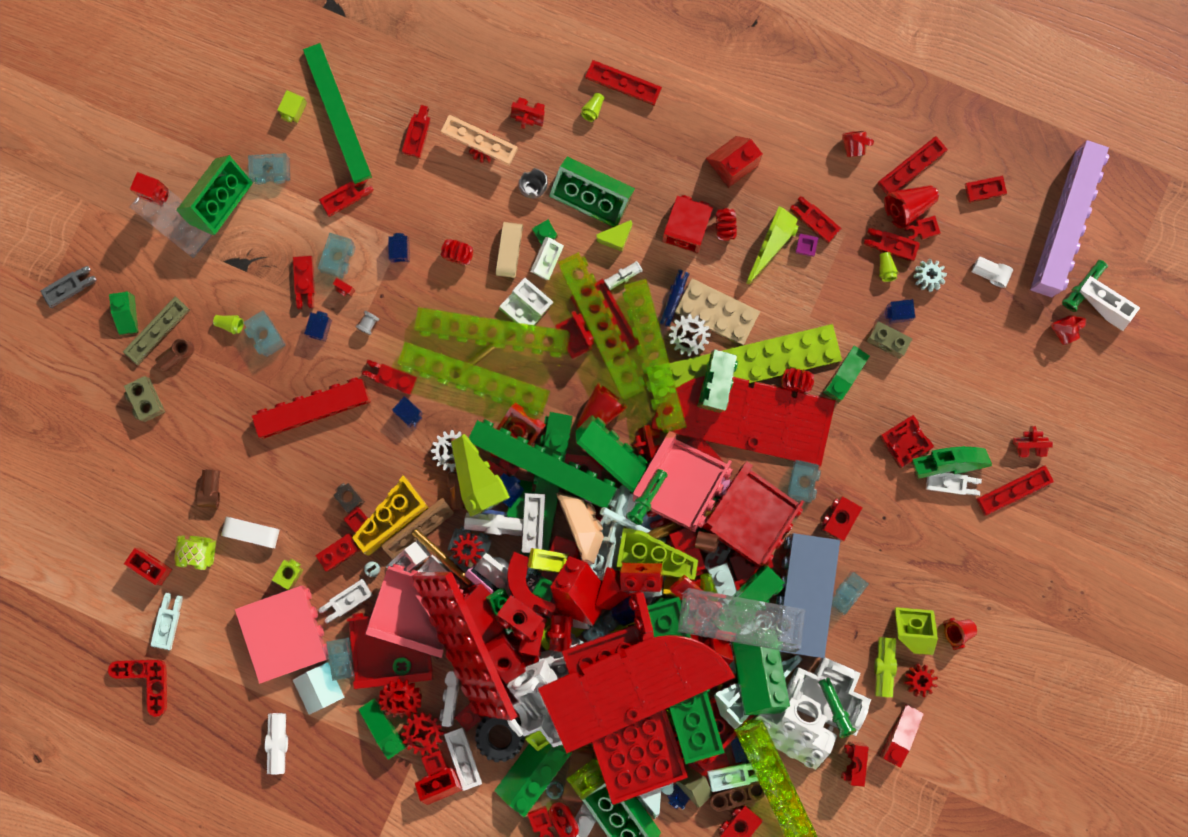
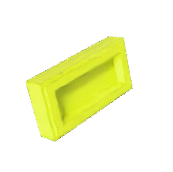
M531 548L528 568L559 573L567 561L568 554Z

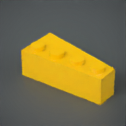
M403 475L397 485L388 493L385 500L377 506L376 511L365 521L352 538L362 552L369 556L380 548L381 544L425 512L429 507L409 480Z

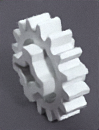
M691 314L688 315V319H685L682 315V321L676 319L674 321L676 326L670 327L674 331L669 333V336L674 338L670 343H675L674 349L680 348L681 354L687 351L688 356H690L692 351H694L697 355L699 348L703 351L705 350L703 344H709V341L706 340V337L711 336L710 333H706L709 326L704 327L705 320L699 322L698 315L695 319H692ZM689 322L695 323V324H697L699 327H698V328L691 327L690 324H689ZM682 325L683 332L677 336L678 328ZM687 330L697 332L693 335L692 340L689 337L682 338L687 334ZM703 334L701 342L697 344V336ZM686 342L690 345L691 348L685 347L680 343Z
M451 430L450 435L443 432V438L437 436L439 442H433L436 449H432L431 452L436 453L433 460H439L437 463L438 467L444 465V471L450 467L451 472H454L456 465L447 463L449 460H454L453 454L448 455L450 451L446 445L451 448L452 445L447 440L457 439L462 433L459 431L455 435L454 431ZM441 445L444 447V454L442 455V457L440 456Z

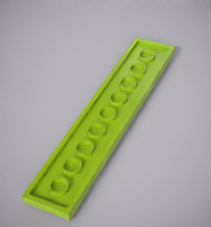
M833 324L722 351L737 355L736 361H738L736 371L733 372V377L749 380V384L780 377L785 369L809 370L842 361ZM710 354L648 368L656 405L660 406L664 399L683 383L705 376Z

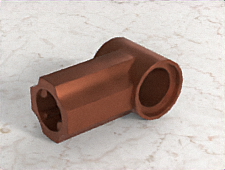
M177 339L170 348L155 359L156 363L164 372H168L184 358L190 357L194 353V345L190 341ZM185 343L186 350L181 353L180 347Z
M202 470L201 488L197 493V507H219L220 492L218 488L220 471Z
M448 472V486L451 490V509H466L461 497L457 472Z
M699 531L695 548L702 549L705 553H715L718 547L719 535Z

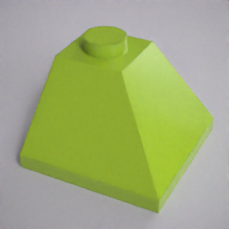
M895 607L898 639L915 654L933 655L938 640L934 611Z

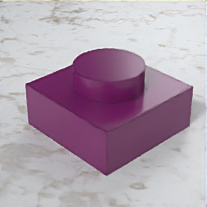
M799 234L795 253L814 257L818 237Z

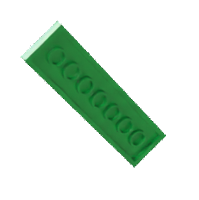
M679 597L647 606L654 637L676 635L691 638ZM707 691L669 707L685 764L724 753Z

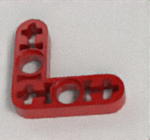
M159 659L122 660L112 662L109 665L108 674L112 678H147L148 713L151 716L157 717L166 712L167 667L164 661ZM136 663L142 666V672L139 675L135 674L132 670ZM157 663L158 666H161V670L157 672V677L162 676V679L152 680V677H156V671L152 670V667L156 666ZM117 664L119 668L128 667L127 671L119 672L118 675L116 671L114 672V668L117 667ZM155 682L160 683L162 686V690L158 694L152 690V685ZM162 696V699H158V706H161V710H158V713H156V710L153 709V706L156 705V699L152 700V697Z

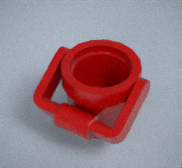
M851 131L842 134L847 157L865 155L866 145L872 146L874 144V140L867 136L866 131Z
M1068 315L1052 323L1050 326L1061 344L1066 345L1080 338L1079 331L1086 326V318Z
M953 617L943 621L945 636L954 651L966 647L965 643L977 635V626L970 619L958 621Z

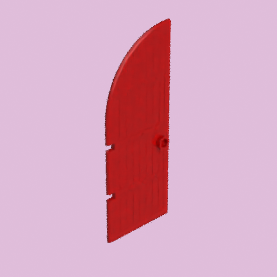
M701 376L689 380L673 390L659 406L651 424L652 429L665 432L671 431L687 437L821 467L836 400L797 392L796 398L791 397L792 390L754 382V387L749 388V380L732 377L733 385L729 393L726 411L719 413L697 407L705 377Z
M665 635L644 640L624 649L627 656L623 658L617 652L581 668L584 673L581 677H578L575 671L539 687L538 690L565 751L569 753L731 680L735 676L726 661L708 645L684 636Z

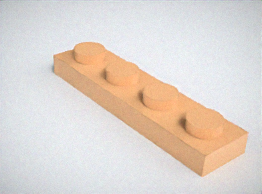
M451 115L448 116L441 130L442 134L509 166L518 150L517 146Z

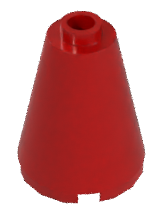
M932 185L889 192L888 196L884 198L887 216L891 215L894 219L891 221L893 225L897 228H904L938 202L939 192Z
M598 383L594 387L576 426L579 428L591 415L595 418L599 417L607 425L624 412L627 406L624 402L621 405L618 402L619 397L605 386L601 387Z

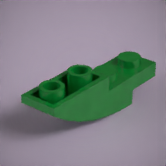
M980 447L942 448L932 450L931 455L912 459V465L918 479L951 471L954 474H960L992 466L987 450Z

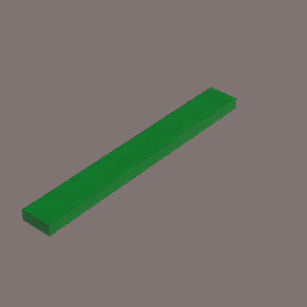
M321 43L303 49L354 183L357 184L372 178Z

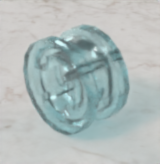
M556 780L551 781L546 788L548 797L559 799L563 795L564 787L562 783ZM554 784L557 785V788L561 789L560 792H557L558 795H553V792L549 791V788H552Z

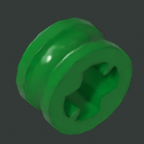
M398 658L393 663V670L398 675H405L411 669V662L407 658ZM398 662L407 663V665L405 666L407 667L406 671H399L397 669V667H399L397 666Z

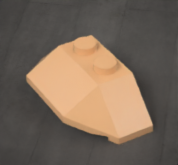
M561 492L556 493L582 560L590 565L594 564L604 538L601 531L603 527L595 517L596 510L592 503H588L581 498Z

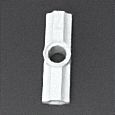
M466 513L464 529L484 531L485 533L496 535L523 536L524 519L509 518L497 514H477L470 517L469 513Z
M270 713L268 714V735H266L265 739L267 774H284L285 752L288 749L286 714Z

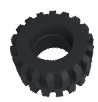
M485 716L476 729L475 741L477 749L481 751L482 756L487 757L486 759L494 760V762H506L509 759H513L520 752L525 736L519 737L511 729L507 720ZM516 717V722L521 726V720H518ZM495 725H504L511 731V742L504 748L494 746L489 740V732Z

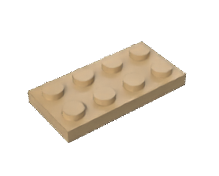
M692 278L675 313L680 316L683 315L686 319H688L689 314L692 315V319H695L698 315L699 322L705 320L704 327L709 326V330L743 346L760 311Z

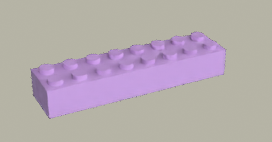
M1087 140L1075 151L1030 289L1031 291L1053 297L1067 288L1069 282L1067 276L1075 264V261L1072 260L1074 254H1077L1079 251L1080 243L1078 242L1080 236H1083L1086 230L1084 223L1092 211L1090 207L1091 201L1095 200L1098 193L1096 186L1102 180L1103 172L1101 171L1103 165L1105 166L1109 159V154H1107L1109 147Z

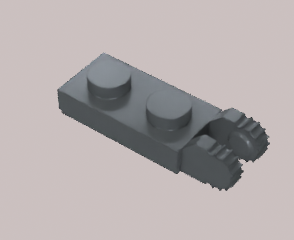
M89 266L69 273L40 291L50 308L55 307L97 281L95 276L88 277L81 282L78 279L91 271Z

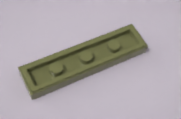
M175 296L128 345L123 353L136 365H139L190 309Z

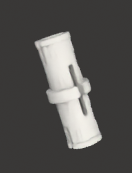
M635 261V263L623 270L622 268L619 269L618 273L604 281L609 290H612L623 282L627 283L628 279L643 270L639 263Z

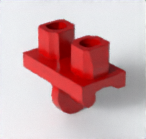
M519 97L516 103L513 102L511 105L510 117L516 119L515 121L521 122L522 129H526L527 125L542 127L545 118V105L535 103L534 108L528 106L526 99Z
M650 425L638 428L639 435L635 436L636 443L631 444V447L633 449L637 448L638 455L643 454L644 459L649 462L653 460L661 446H654L653 439L660 437V431L652 429Z
M1030 426L1029 431H1024L1023 437L1013 438V444L1016 446L1019 457H1029L1030 448H1035L1036 456L1047 457L1049 448H1053V442L1049 441L1048 437H1043V431H1037L1036 426Z
M555 614L551 616V630L547 634L550 637L549 651L561 652L571 647L572 617Z

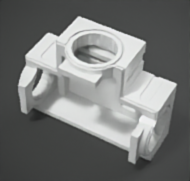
M820 658L819 666L814 674L795 667L787 686L789 700L791 698L799 700L803 694L820 703L821 714L827 717L825 723L837 727L836 723L832 721V711L818 684L820 680L824 678L826 680L829 677L844 711H847L850 715L848 718L852 727L856 728V732L852 734L855 736L864 723L871 699L853 692L861 673L827 658ZM804 704L797 706L796 709L816 718L815 712L811 707Z
M546 660L526 667L525 673L508 683L507 687L511 691L508 693L514 709L519 713L521 726L518 725L515 719L512 721L507 720V722L519 737L540 730L553 747L563 744L538 690L539 687L559 679Z
M803 694L799 700L791 698L789 700L790 707L781 714L755 715L751 719L746 732L753 738L769 744L770 747L782 751L788 757L804 763L805 766L815 770L829 756L837 737L832 732L833 726L830 725L828 729L823 728L827 717L821 714V704ZM804 704L811 707L816 715L815 721L810 723L803 721L797 714V706Z

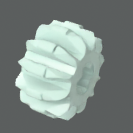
M928 259L927 264L922 261L920 267L917 266L915 268L917 273L913 277L919 279L915 284L919 285L921 283V290L927 287L928 291L932 292L933 288L938 290L940 289V284L943 285L945 283L943 278L947 276V273L941 272L945 267L941 266L939 268V261L933 264L932 260ZM928 272H930V275L934 276L932 279H930V276L926 275Z

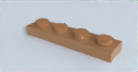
M442 498L381 544V546L393 560L405 548L418 541L412 535L414 530L418 529L426 536L451 517L454 512Z

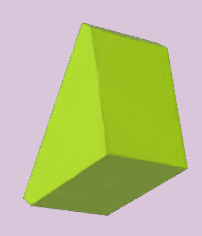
M630 220L596 234V240L601 244L622 252L633 223Z

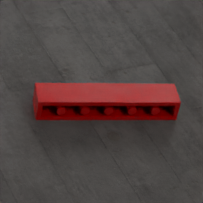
M355 377L347 380V383L341 386L338 383L329 386V390L323 392L322 390H316L311 392V396L293 398L291 403L281 402L275 404L273 409H260L256 411L255 415H252L258 438L265 439L371 403L364 380Z

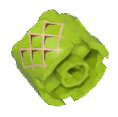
M178 536L174 556L175 566L187 567L188 564L194 565L195 569L200 570L211 567L214 563L216 540L199 536H190L189 539H185V536Z

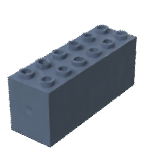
M795 533L789 534V537L785 538L784 549H787L786 556L782 558L781 568H784L783 576H780L785 583L782 585L781 595H777L776 607H779L778 615L775 614L773 626H776L780 652L825 658L840 540Z

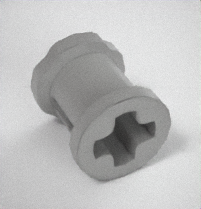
M364 311V317L360 324L356 325V328L371 335V329L375 322L380 319L370 312Z

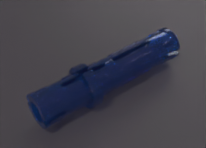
M678 270L674 284L670 287L671 292L659 324L663 325L667 318L665 326H671L681 294L685 292L684 286L690 273L685 271L683 278H681L683 270Z

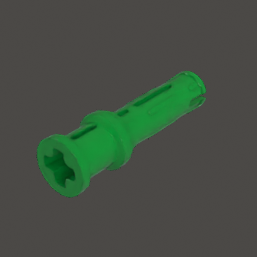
M1097 260L1081 283L1071 289L1072 293L1067 299L1062 301L1063 306L1072 312H1076L1078 305L1082 300L1086 299L1080 292L1081 288L1090 276L1098 280L1105 269L1108 268V265L1102 260Z
M657 469L642 496L635 500L633 509L626 515L631 522L638 525L643 523V517L646 512L651 510V502L668 477L665 471ZM655 483H657L656 486L654 487L653 491L650 493V491H651V489L653 488V486L655 485Z
M828 677L826 680L825 678L820 680L818 684L832 711V721L836 723L839 729V737L845 738L854 734L856 728L852 727L848 718L850 715L847 711H844L831 683V679Z

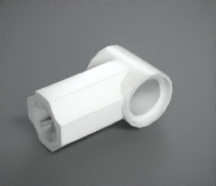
M979 256L974 263L972 272L990 280L995 286L1006 288L1013 269L1005 264H996Z

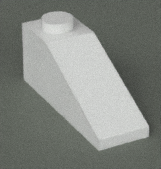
M1091 276L1080 290L1081 294L1106 321L1124 331L1140 309V307Z

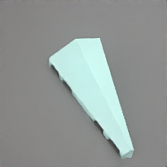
M621 485V492L616 501H612V508L610 510L626 518L630 490ZM603 516L600 522L603 527L601 531L604 536L595 563L592 565L588 564L601 582L607 567L617 571V561L624 528L623 525Z
M799 655L782 662L785 678L802 661ZM739 683L714 695L720 715L734 729L739 727L749 716L744 715Z

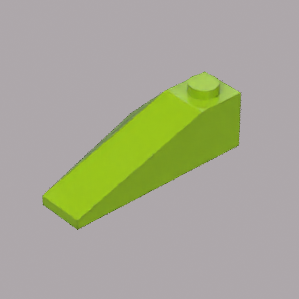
M780 206L775 213L746 282L749 285L789 241L791 235L795 237L799 228L796 225L798 219Z
M465 434L451 442L461 497L470 517L485 512L510 498L501 478L491 472L489 463L487 461L483 462L479 457V451Z
M623 528L617 570H621L623 563L662 564L663 576L681 578L685 575L690 580H695L698 560L650 536L644 531Z

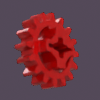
M397 679V683L391 680L389 686L384 685L383 690H380L379 704H381V710H386V715L392 713L393 718L400 715V718L403 719L405 714L411 717V712L417 713V708L421 707L422 694L420 693V688H415L414 682L409 685L407 679L404 683L400 679Z
M421 712L420 717L415 713L413 715L414 720L408 718L409 725H403V728L406 729V732L401 733V736H406L403 744L409 743L407 749L414 748V754L421 751V755L424 756L426 750L431 754L433 753L432 748H439L437 742H443V739L440 738L441 735L445 734L444 731H440L442 724L436 723L439 719L438 717L434 720L432 719V713L427 717L425 712ZM423 721L430 722L432 726L425 725ZM415 724L416 730L414 734L410 735L411 728ZM421 729L429 731L425 739L423 736L415 737L421 732ZM436 732L435 740L431 743V735ZM418 741L422 743L424 747L418 746L414 742Z

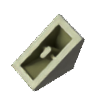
M685 765L688 778L677 781L676 784L700 808L713 795L706 777Z

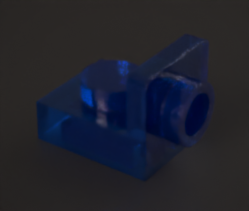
M675 784L673 786V793L667 795L668 803L677 810L679 807L684 810L690 798Z

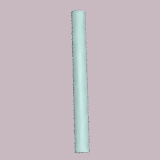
M605 507L600 511L601 515L629 529L640 530L645 533L651 531ZM665 537L658 539L663 541L664 543H666L667 541Z

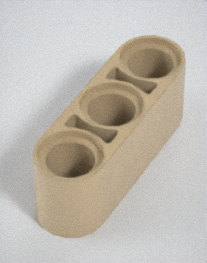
M503 223L496 268L497 276L516 277L523 224Z

